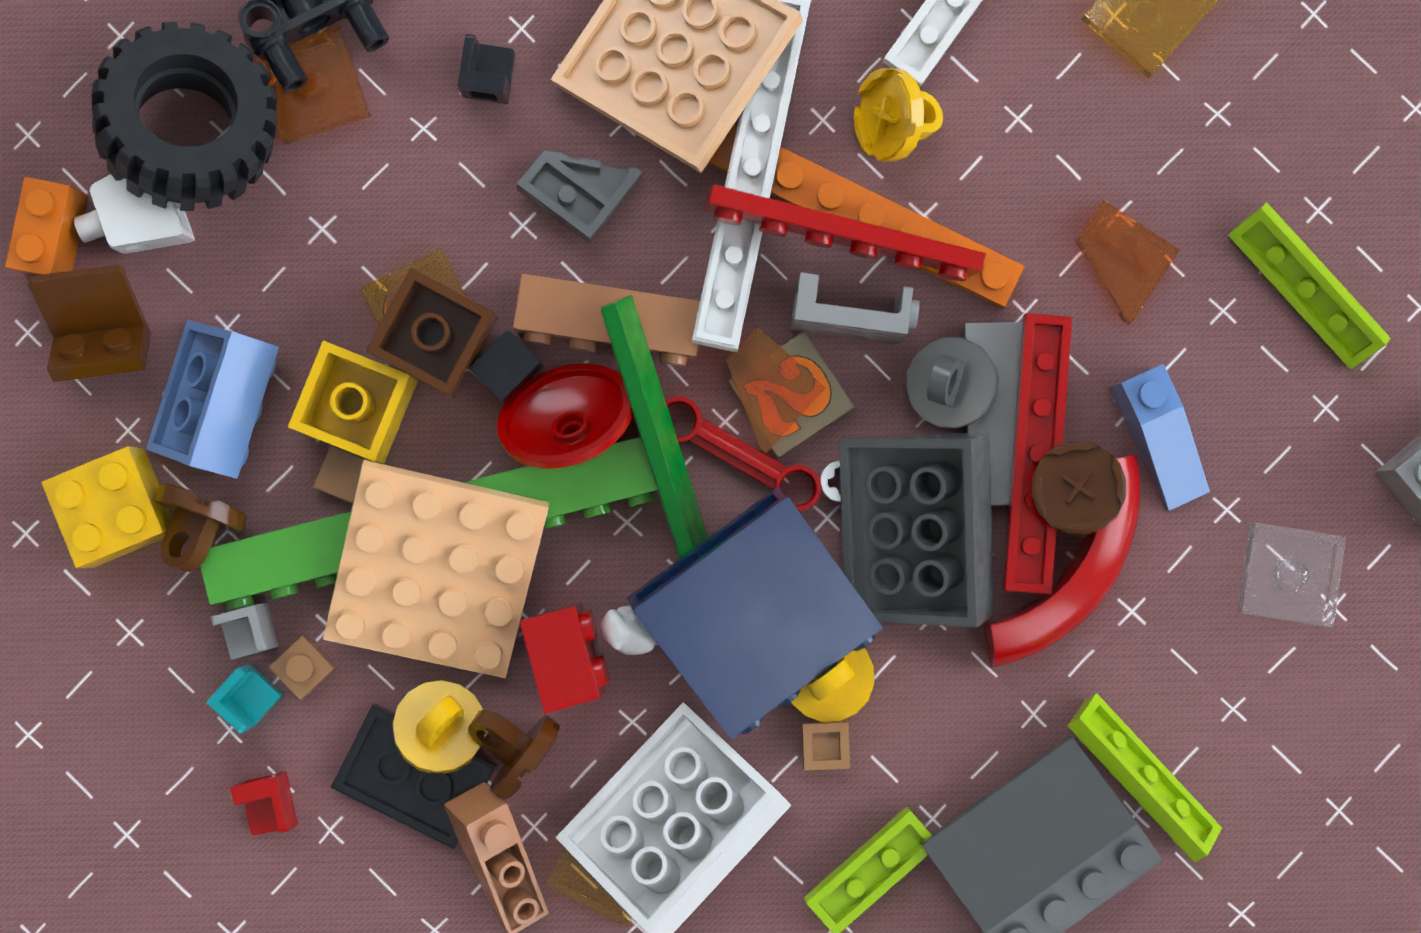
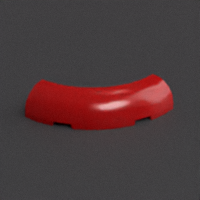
M1137 455L1116 458L1120 462L1127 480L1126 499L1118 517L1104 529L1086 535L1081 549L1077 551L1070 565L1060 576L1059 581L1052 587V594H1044L1039 599L1034 600L1016 612L983 623L991 668L1019 661L1058 642L1078 627L1109 592L1122 570L1137 526L1140 505V474Z

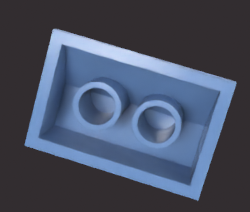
M187 320L146 450L191 467L238 479L241 467L248 458V444L254 425L262 414V400L268 381L276 369V355L279 347L233 331Z

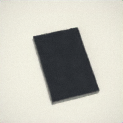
M375 703L372 704L330 788L455 849L458 839L444 804L483 782L488 784L497 764L476 754L470 763L455 772L443 774V772L427 773L419 771L403 759L395 746L393 734L395 713Z

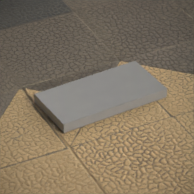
M1023 322L963 324V338L981 346L987 352L999 376L998 395L990 411L975 423L966 426V433H989L991 505H1009Z

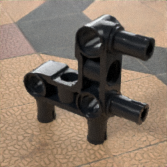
M248 0L239 11L238 20L246 44L257 57L267 61L285 93L298 90L308 82L305 72L290 48L291 44L342 19H348L367 52L375 51L389 41L387 32L371 6L373 0ZM261 19L274 23L266 32H255L250 29L253 23Z

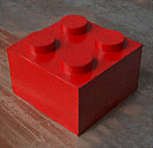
M578 603L519 621L544 714L601 698L605 692L604 686L610 682V675L604 655L596 656L591 640H595V637H598V631L591 610L584 612L582 603Z

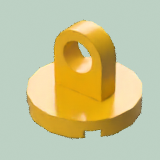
M880 68L871 72L861 84L858 95L863 96L860 106H855L853 119L857 139L862 150L868 156H875L876 160L882 162H896L906 158L917 146L919 140L928 138L942 126L943 112L939 103L927 92L920 91L916 80L906 70Z
M865 648L859 651L852 650L818 679L814 678L802 687L799 695L791 703L806 717L820 722H840L857 714L868 702L874 686V665Z
M444 680L423 683L409 691L397 706L393 720L395 746L403 759L419 771L427 773L443 772V774L455 772L470 763L481 749V746L469 735L468 727L477 713L483 710L475 695L460 684Z

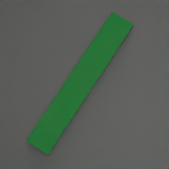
M628 295L602 306L600 310L680 559L706 540L708 535L633 296Z

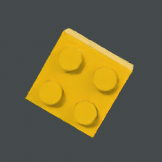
M323 340L288 428L373 462L385 464L418 379Z
M127 446L41 482L75 568H94L162 540L172 519L168 508L153 501V497L159 488V482L146 450L143 448Z

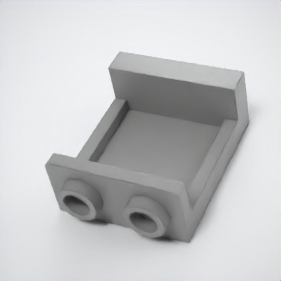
M800 272L795 288L790 330L898 344L908 333H911L912 328L915 329L917 326L920 301L912 300L913 288L903 287L896 295L893 313L816 303L819 275Z

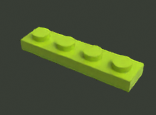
M1267 202L1228 234L1233 242L1350 370L1387 345L1391 339L1390 336Z
M1097 693L1084 700L1067 726L1194 863L1208 856L1222 827Z

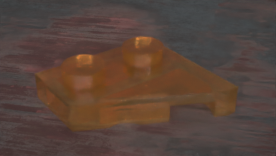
M1104 200L1099 203L1075 240L1084 257L1091 261L1094 266L1095 275L1104 290L1107 288L1120 310V318L1128 325L1134 321L1180 250Z
M757 326L739 345L738 351L733 352L726 360L759 448L764 454L772 448L825 389L818 380Z

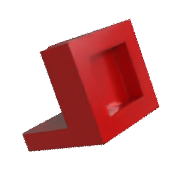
M287 771L244 780L230 787L234 806L243 803L245 805L252 835L276 830L279 833L290 831L298 825Z

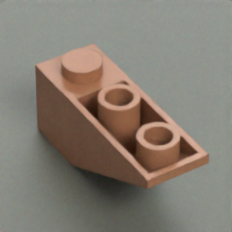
M483 782L445 803L444 806L458 842L505 932L518 933L548 915L549 912L507 802L490 791V787Z

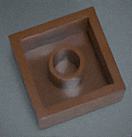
M410 268L366 351L455 398L470 371L469 367L475 362L498 317L493 311Z

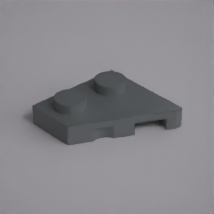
M544 149L518 181L517 190L590 244L640 181L643 172L638 168L630 166L628 170L601 165L600 160L585 157L573 159L565 153Z

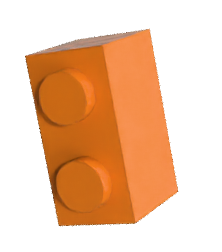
M24 176L5 267L28 276L72 271L80 238L75 228L74 217L85 214L88 195L70 185Z

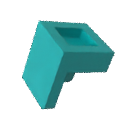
M248 664L238 667L206 703L235 730L242 734L254 729L285 694L256 667Z

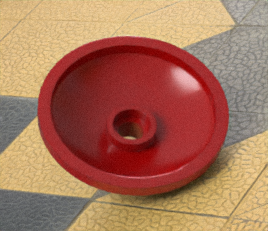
M569 364L540 373L517 389L507 399L500 411L497 432L504 450L517 462L543 469L568 468L585 463L609 449L625 432L632 419L633 411L622 376L618 372L598 364Z

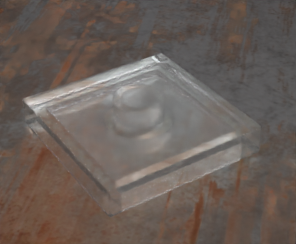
M1251 522L1238 613L1333 628L1346 537Z

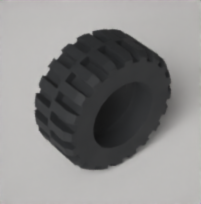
M176 21L162 23V30L153 32L150 26L135 31V41L132 43L128 38H123L113 47V58L110 56L104 57L98 68V79L93 81L91 94L95 146L100 158L107 160L108 172L116 181L126 178L127 191L136 197H142L145 192L152 196V205L165 209L168 202L180 203V211H194L195 203L205 202L207 209L222 206V199L226 194L232 200L243 195L246 191L247 182L255 184L263 174L264 163L269 162L277 127L278 113L276 112L278 100L274 87L268 85L270 75L264 65L261 63L253 65L254 53L244 44H240L238 47L232 45L231 35L221 30H217L215 35L205 32V25L191 22L190 28H178ZM178 88L192 89L204 93L217 101L228 114L231 124L223 136L211 143L194 147L178 146L165 142L152 134L140 120L139 110L147 100L160 92Z

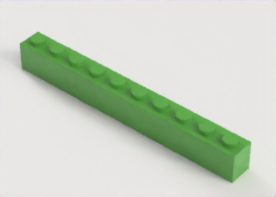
M641 437L615 443L599 456L576 466L561 469L525 466L463 482L549 502L543 530L566 524L564 515L582 511L584 519L610 513L609 504L627 499L629 508L655 501L653 492L658 491ZM351 512L211 547L204 562L200 565L209 604L225 603L226 610L231 611L254 605L252 597L254 595L270 592L271 600L297 594L299 593L297 584L314 580L316 588L335 584Z

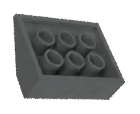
M940 433L840 438L839 459L844 574L879 622L978 627L993 618L994 586L989 433Z
M1070 735L938 829L927 840L920 842L984 933H1063L1163 860L1136 820Z

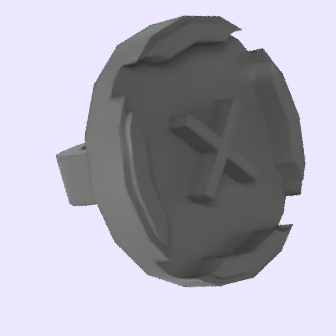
M944 337L928 343L915 354L907 370L906 391L911 406L922 419L937 427L960 429L975 423L990 411L998 395L999 376L992 359L981 346L964 338Z

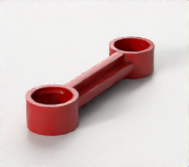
M675 396L665 400L667 408L675 404L688 405L695 415L694 429L686 436L677 437L678 443L689 441L772 490L778 486L781 488V483L788 474L795 471L804 472L813 482L812 498L804 504H794L798 511L806 510L812 507L819 499L821 493L820 479L809 467L803 465L787 467L702 418L698 406L689 398Z

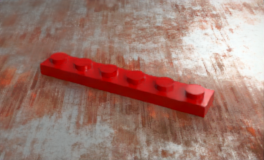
M715 184L708 191L704 211L714 213V220L725 224L741 225L742 220L760 224L759 231L769 235L785 237L788 231L804 235V242L813 246L831 248L832 243L850 247L849 253L857 257L876 259L877 254L895 258L894 265L901 268L921 270L922 265L939 269L938 276L953 281H965L966 276L971 277L982 272L986 255L984 252Z
M1032 313L1023 315L1002 590L1052 594L1057 529L1051 527L1037 512L1032 498V476L1040 460L1051 449L1063 444L1073 317Z

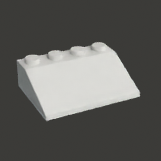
M683 702L558 834L556 839L646 933H674L789 809L791 804Z

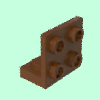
M111 265L30 277L29 288L53 336L47 366L48 373L53 382L145 370L151 332L123 266Z

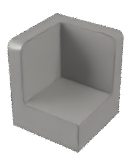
M268 603L255 604L210 617L213 626L222 625L231 660L280 647Z

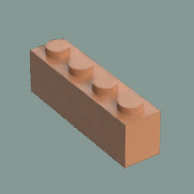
M522 273L513 329L517 333L524 334L523 341L527 343L550 346L551 338L569 341V349L595 353L596 345L612 348L600 310L601 307L618 298L632 295L650 354L660 355L659 363L685 367L687 359L697 360L699 344L692 343V337L700 301Z

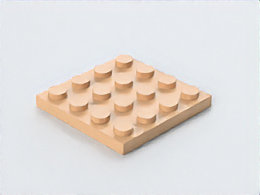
M603 0L552 76L551 81L556 87L702 173L803 22V18L800 12L779 0Z
M364 460L323 640L506 679L520 624L519 621L521 620L549 509V502Z

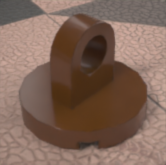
M1070 441L1054 447L1040 460L1032 476V498L1038 514L1051 527L1066 534L1088 535L1104 529L1118 517L1126 499L1127 480L1120 462L1107 450L1092 442Z
M164 483L159 485L153 501L175 511L161 545V557L164 563L182 572H190L197 569L207 557L218 528L235 533H243L247 520L244 512L216 499L208 501L207 498L197 497L198 495L194 494V491ZM189 539V547L186 550V552L181 556L182 547L184 543Z
M490 710L479 711L468 727L469 735L479 746L503 763L490 786V791L503 800L511 798L521 788L522 782L517 778H522L526 772L531 773L532 770L535 771L558 737L557 733L560 729V724L550 716L545 715L525 734L498 713Z

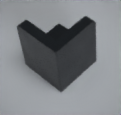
M466 34L457 86L463 98L508 104L515 61L514 50L479 44L475 35Z
M505 331L469 369L505 403L517 389L530 380L544 365L512 332Z

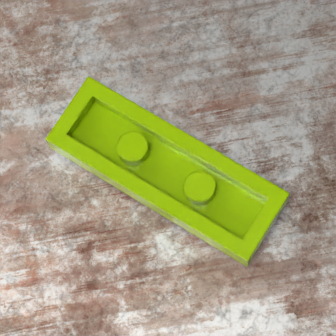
M906 806L804 896L806 904L832 933H841L928 856L920 842L927 840L932 834Z

